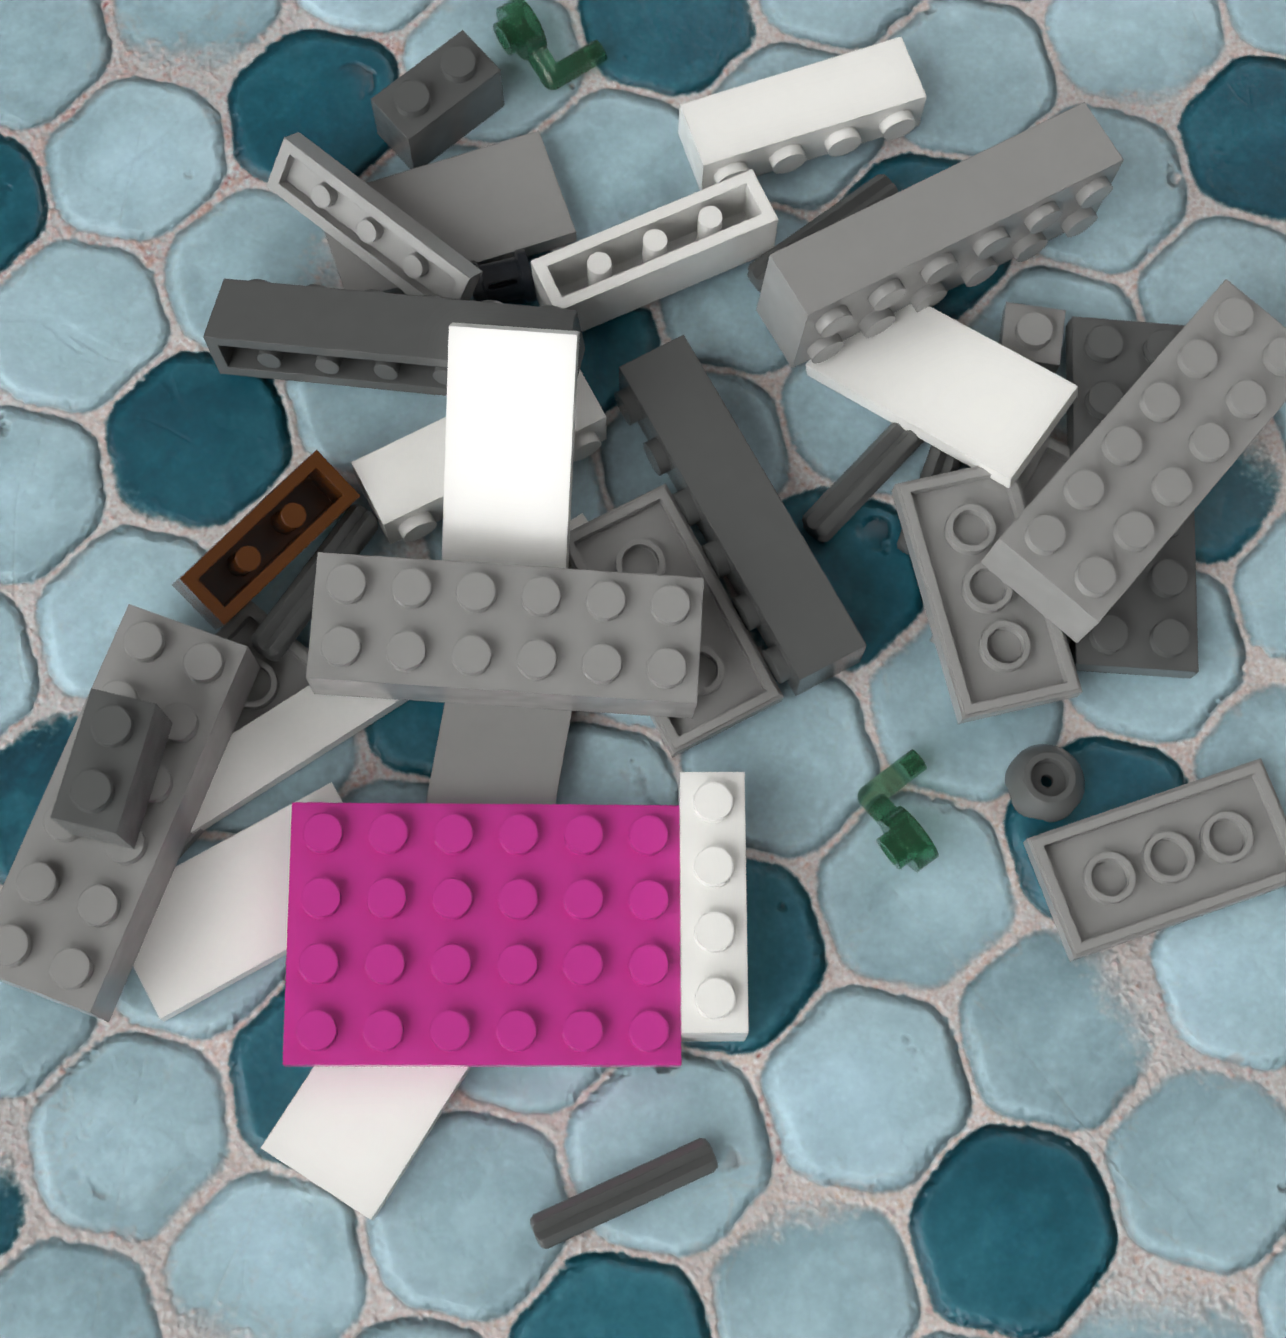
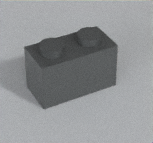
M463 30L371 98L378 135L410 169L429 164L504 107L501 70Z
M91 688L50 817L70 834L135 849L173 724L156 703Z

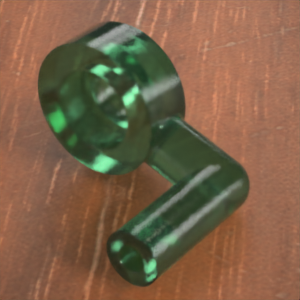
M509 0L496 9L498 21L493 24V30L498 42L508 55L517 53L523 60H528L543 86L549 90L561 88L607 60L603 46L595 39L556 62L547 48L544 30L536 14L525 0Z
M914 749L908 751L862 786L858 791L857 799L859 804L880 826L883 835L877 838L876 841L891 863L899 870L908 865L915 872H919L939 857L938 851L917 820L902 806L896 807L889 799L927 769L925 762Z

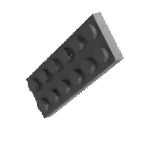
M1071 317L1066 325V380L1078 386V394L1067 410V446H1069L1070 457L1185 325ZM1194 511L1102 620L1078 643L1071 639L1069 648L1076 671L1192 678L1199 672Z

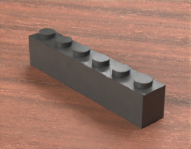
M224 278L203 335L220 374L447 396L449 325L453 322L580 331L578 375L585 352L577 310L562 309L552 305L536 307L503 304L495 300L480 302L447 299L437 295L391 294L375 289L365 291L336 289L318 284L307 286L270 283L262 279L247 281Z
M682 335L620 366L619 391L614 393L618 408L629 425L638 422L648 440L643 443V447L651 466L659 476L665 473L668 474L678 491L672 495L689 526L697 524L707 542L702 545V550L717 577L720 579L726 575L737 596L732 598V602L744 626L748 631L757 628L768 648L762 651L763 657L774 679L779 684L787 681L795 696L858 664L867 646L685 336Z

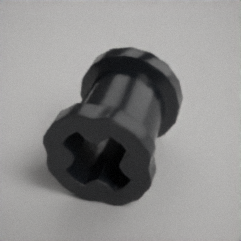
M524 248L515 250L514 256L491 263L478 265L475 260L470 261L483 271L472 294L474 301L495 300L504 303L524 298L527 303L537 301L534 281Z

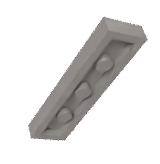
M300 132L284 137L266 187L407 295H437L447 299L470 300L483 271Z

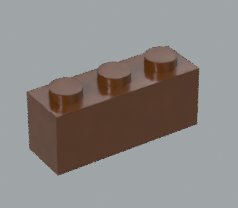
M316 450L182 574L172 586L216 630L229 622L360 495Z

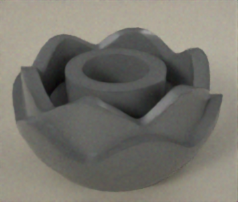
M1037 744L1022 750L1010 763L1005 773V785L1008 788L1013 807L1019 814L1024 817L1053 823L1066 818L1080 804L1085 791V778L1078 761L1065 749L1050 744ZM1042 777H1048L1051 780L1052 784L1050 787H1045L1041 784Z

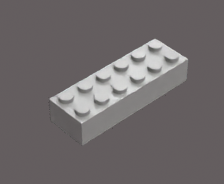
M1083 102L770 254L756 311L792 368L810 359L814 364L826 361L842 349L844 340L862 332L865 338H870L886 330L896 319L894 313L909 304H912L916 312L928 306L933 307L946 296L947 291L963 283L967 287L976 286L994 274L999 265L1013 258L1017 262L1026 261L1043 250L1049 240L1063 233L1067 237H1073L1088 229L1097 220L1096 212L1103 199L1112 191L1113 186L1111 183L1124 159L1086 103Z
M1225 279L1004 532L981 563L1073 641L1078 643L1102 620L1286 402V327Z
M318 552L306 679L313 693L321 695L693 719L698 697L704 578Z
M131 604L128 605L91 688L156 703L173 723L135 849L70 834L50 818L89 697L88 694L0 891L1 982L101 1020L110 1021L260 670V665L248 646Z

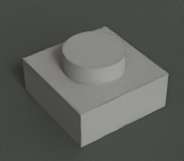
M1006 302L1002 312L999 344L1056 374L1060 366L1066 310Z

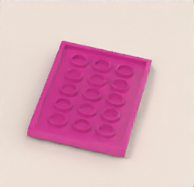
M292 802L283 1065L285 1067H680L682 1065L679 805Z

